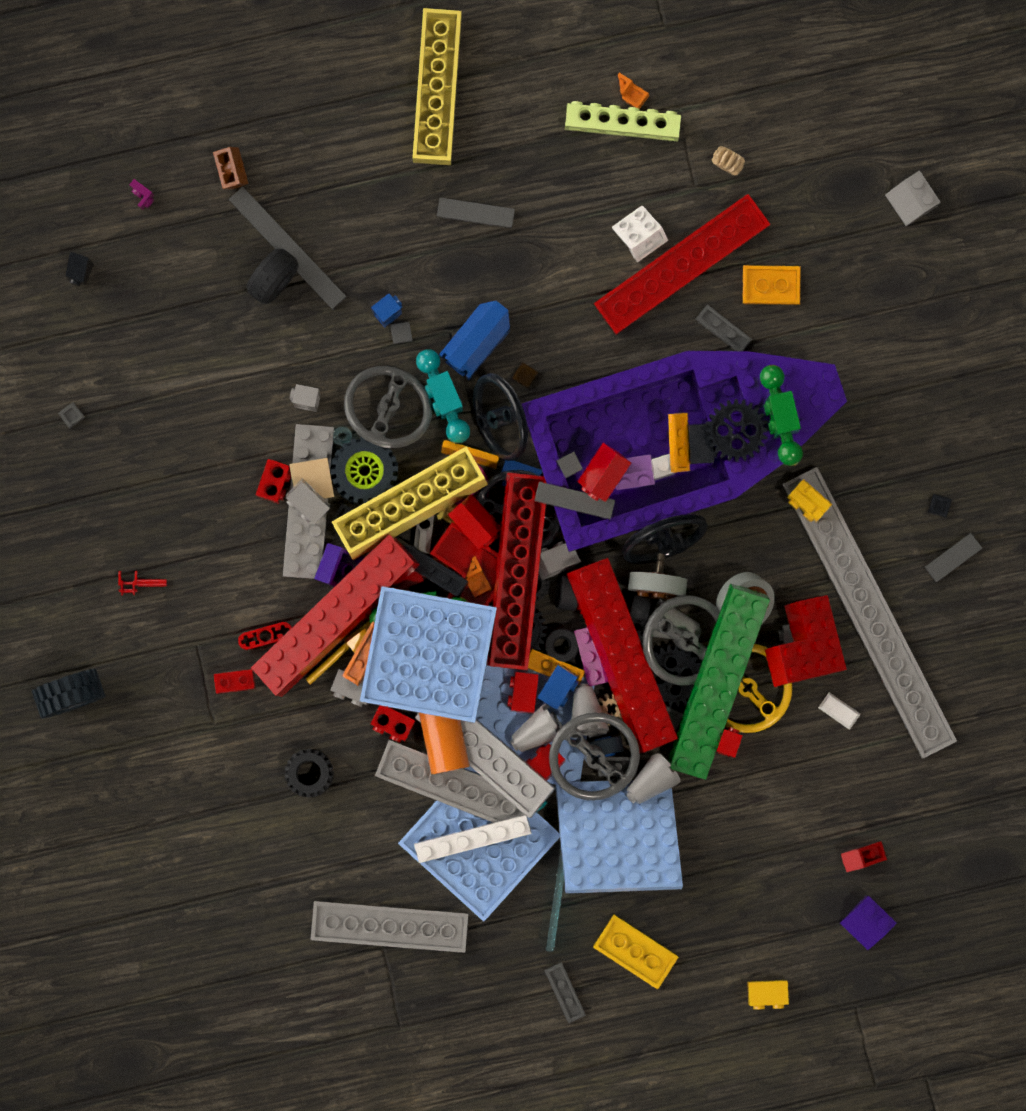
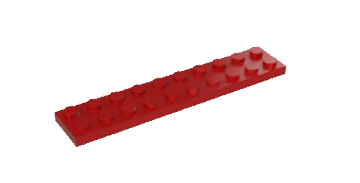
M747 194L594 303V306L615 335H617L769 227L770 223L750 195Z

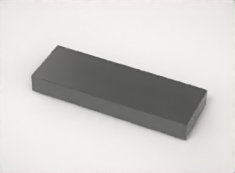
M708 304L695 319L734 351H744L752 341L748 335Z
M970 533L924 568L936 583L981 550L982 547Z
M562 962L544 970L568 1023L586 1016Z

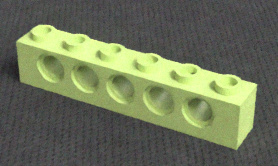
M578 101L567 104L565 130L678 141L681 115H677V112L674 111L658 113V110L647 109L646 112L639 111V108L629 107L628 110L620 109L621 107L616 105H610L609 108L602 107L601 104L591 103L588 106ZM588 113L591 118L584 121L580 118V115ZM607 115L609 121L603 123L599 120V117ZM626 117L628 123L622 125L618 122V118ZM645 119L647 125L639 126L637 120ZM657 121H664L666 126L658 128L655 123Z

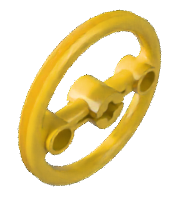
M754 644L752 652L766 657L765 649L768 648ZM743 676L738 693L744 698H749L759 708V712L764 716L765 720L756 724L746 725L727 719L725 727L737 729L742 733H754L771 727L779 721L789 706L792 696V683L783 685V697L779 707H776L774 703L767 701L757 690V684L753 679ZM743 684H751L750 690L752 693L749 691L744 692ZM766 703L772 706L770 714H765L762 711V707Z

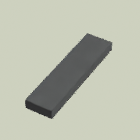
M439 198L437 217L512 229L515 209Z
M539 482L534 500L535 502L609 520L611 519L615 500L607 499L605 502L599 498L596 501L587 493Z

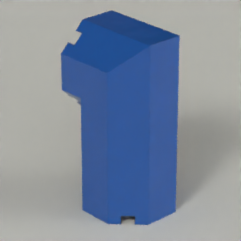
M497 301L480 304L440 352L439 357L441 359L445 357L447 359L446 363L461 376L466 374V379L470 380L497 345L509 334L508 310Z

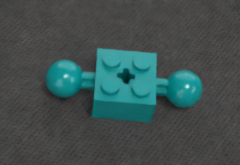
M432 349L422 350L416 357V365L421 372L428 374L429 379L426 380L425 390L429 399L433 398L435 402L432 403L436 416H441L442 420L447 419V438L453 443H463L470 436V427L467 422L458 418L457 413L463 411V406L448 371L439 373L440 357L437 352Z

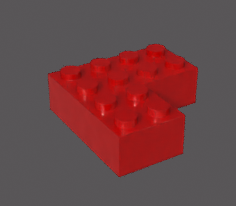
M451 522L430 555L464 579H467L466 576L472 558L476 557L492 591L475 599L467 585L460 597L465 598L469 603L488 606L494 598L498 553L490 547L486 548L484 545L478 549L455 523ZM449 593L447 598L452 599L454 596Z
M828 595L785 605L793 642L765 649L774 687L847 670Z

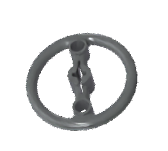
M376 366L362 371L351 381L344 397L345 414L352 428L366 441L380 447L400 448L408 446L422 437L431 422L432 404L425 387L413 375L396 367ZM379 375L390 376L388 393L382 397L377 407L379 415L377 421H375L371 430H367L356 417L353 407L354 393L357 387L366 379ZM409 384L421 399L423 405L422 422L412 434L397 439L386 438L388 422L394 417L400 405L399 394L405 385ZM393 396L392 401H391V403H390V405H389V410L387 411V413H386V415H385V418H384V414H385V412H386V410H387V405H388V403H389L391 397Z
M684 595L667 600L650 616L643 633V651L650 668L661 679L672 684L687 686L695 684L698 674L682 677L665 671L658 664L653 653V633L656 630L674 639V643L678 648L694 652L703 661L707 647L698 642V637L694 633L675 627L671 620L664 617V614L676 606L693 604L707 610L717 622L720 612L711 602L703 598ZM665 621L666 627L661 630V624ZM681 637L686 638L691 644L686 643Z
M597 712L577 716L563 725L554 737L549 753L550 768L559 786L576 798L592 801L612 797L623 790L636 774L640 758L637 739L628 725L613 715ZM589 722H604L618 728L626 736L630 746L631 758L627 771L622 773L618 767L612 766L606 760L602 749L598 745H591L583 738L578 726ZM572 735H579L578 739L570 740ZM564 740H567L572 747H577L583 753L589 767L599 769L606 776L611 784L609 788L599 791H585L574 787L563 777L558 765V754ZM590 753L592 755L598 756V759L591 757ZM613 773H618L615 779L610 778Z

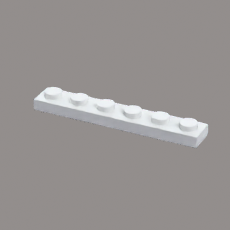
M521 815L418 842L414 846L418 861L422 863L522 837L532 832L527 816Z

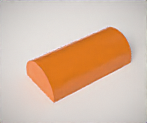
M419 713L431 775L470 767L461 721Z

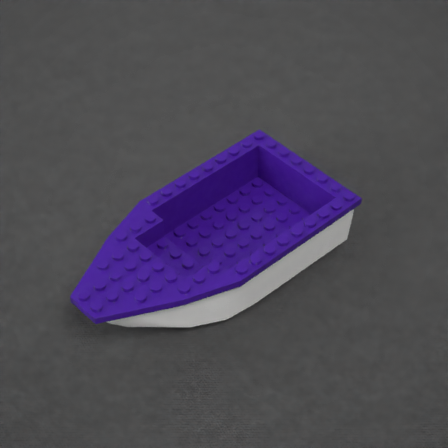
M685 351L522 403L546 483L584 492L581 489L583 486L577 481L602 443L615 449L625 458L651 454V458L654 459L670 454L668 414L688 413V424H706L708 421L712 422L708 417L709 414L716 415L713 411L714 408L721 410L720 403L727 406V400L734 404L735 399H737L739 404L745 400L746 406L752 402L753 410L759 407L757 414L764 413L761 421L770 423V417L765 415L763 404H765L768 396L771 395L769 389H766L760 382V373L768 365H777L783 370L785 380L781 386L782 393L788 391L793 393L801 429L797 434H793L792 437L793 441L802 446L847 402L835 364L749 351ZM733 412L731 414L733 421H741L740 413ZM724 418V421L734 429L732 432L734 435L738 433L746 443L750 442L739 432L741 429L739 426L734 428L729 420ZM768 423L763 425V428L769 429ZM749 425L745 428V432L750 436L756 432L753 426ZM725 426L718 427L719 435L726 436L728 434V429ZM769 431L763 433V435L768 437L767 440H761L765 446H758L760 452L756 453L753 451V458L746 455L747 459L745 462L742 457H739L738 463L735 462L734 457L728 462V456L725 455L721 459V452L719 451L717 458L714 459V463L690 464V471L676 472L674 475L655 480L654 485L616 490L615 487L608 498L615 500L610 520L554 506L568 552L643 529L649 524L668 517L690 514L736 499L783 464L778 457V449L782 444L781 437L775 439L774 434L770 435ZM733 440L732 447L737 450L741 449V441ZM574 452L583 470L565 479L557 460Z

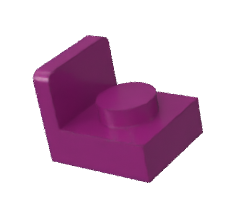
M133 179L129 184L133 189L131 192L138 198L143 196L138 207L142 210L145 207L149 208L154 201V194Z

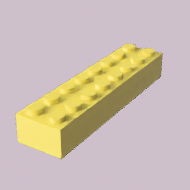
M423 8L413 163L451 165L461 11Z
M466 446L332 521V524L350 556L355 560L376 548L388 535L396 537L488 484Z

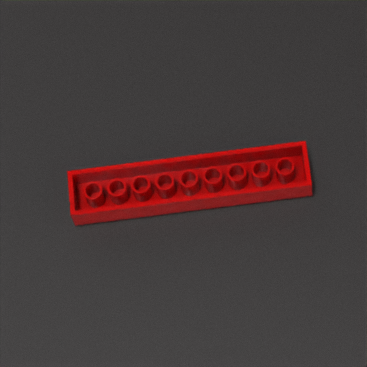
M507 473L493 607H496L497 610L486 663L487 666L528 670L546 504L535 502L534 500L539 482L546 483L544 476Z
M388 535L266 652L251 669L275 696L283 697L378 606L382 586L395 589L420 564L394 536Z
M606 558L567 573L622 719L637 739L639 753H644L678 739L652 670L646 661L642 644L609 559Z

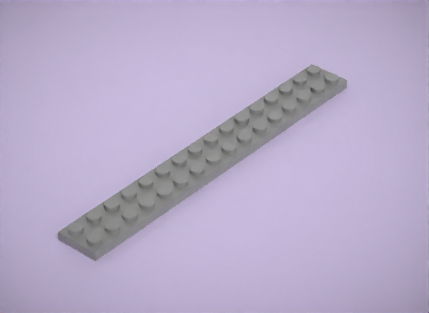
M816 467L784 483L783 487L789 496L804 479L832 503L831 507L816 523L806 520L801 509L798 508L795 511L921 758L923 759L957 742L818 468Z

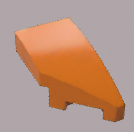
M619 72L618 78L623 101L632 107L640 109L648 99L649 93Z
M473 557L466 580L469 582L468 587L473 597L477 599L492 591L476 557Z

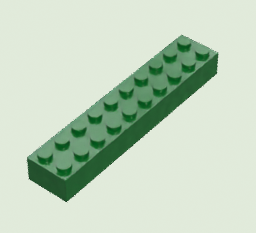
M730 583L676 734L678 739L674 740L667 760L671 764L670 768L672 770L706 780L770 602L766 594Z

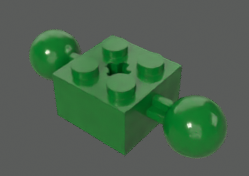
M768 365L760 373V382L766 389H769L771 395L768 396L765 404H763L765 415L770 417L768 428L770 435L774 434L775 439L781 437L782 444L778 449L779 460L785 465L793 466L798 464L803 457L802 447L793 441L792 437L793 434H797L801 429L792 391L782 393L781 386L785 380L784 372L777 365Z

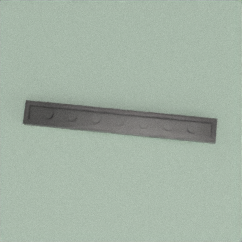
M243 186L229 198V201L274 249H285L297 259L299 266L296 272L332 310L346 298L345 294Z

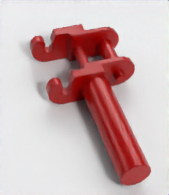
M122 571L118 572V585L121 586V589H119L121 596L124 593H133L135 595V592H137L135 586L167 587V579H138V571H135V580L133 582H123L121 577ZM124 585H133V589H124Z

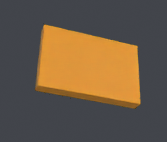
M743 265V304L800 305V266Z

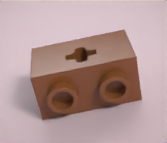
M227 147L213 152L223 189L232 190L249 184L239 147Z

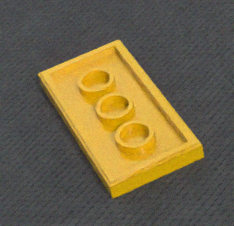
M615 915L612 916L593 948L656 989H659L679 958Z

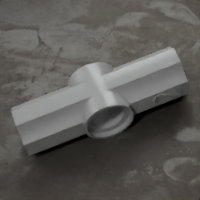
M434 515L426 519L430 522L428 529H422L419 524L416 525L414 548L424 554H430Z

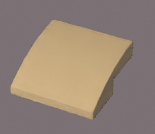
M328 458L289 464L293 487L303 478L324 499L334 497Z

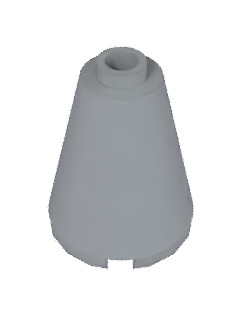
M657 600L652 609L656 610L665 601ZM672 608L664 614V617L671 620L678 629L687 630L694 633L698 638L700 637L701 628H699V623L676 608ZM665 621L661 624V630L666 627ZM656 630L653 633V637L672 639L668 635Z
M588 684L577 685L573 693L571 719L586 713H603L593 687ZM589 722L578 726L581 734L589 738L605 735L609 731L608 724L604 722ZM574 734L571 737L578 739L579 735Z
M543 704L511 736L513 740L510 742L516 751L524 752L550 743L562 728V724L555 713H549L548 708L550 706L548 704Z
M655 753L627 788L628 794L626 796L633 804L635 802L641 804L678 785L681 782L680 777L676 771H672L670 768L671 764L662 755Z

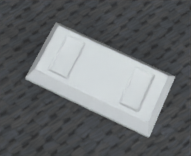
M830 692L818 707L849 730L860 716L859 712Z

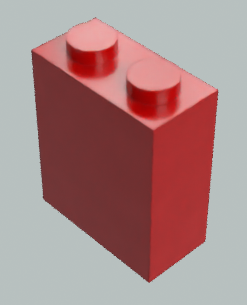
M602 443L577 482L583 486L581 489L596 501L600 498L606 502L631 465V462L615 449Z
M472 494L448 514L478 549L483 545L487 548L500 536L498 534L501 530L500 525Z

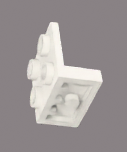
M640 206L612 227L615 233L628 246L633 258L637 262L668 241L663 228L643 206Z

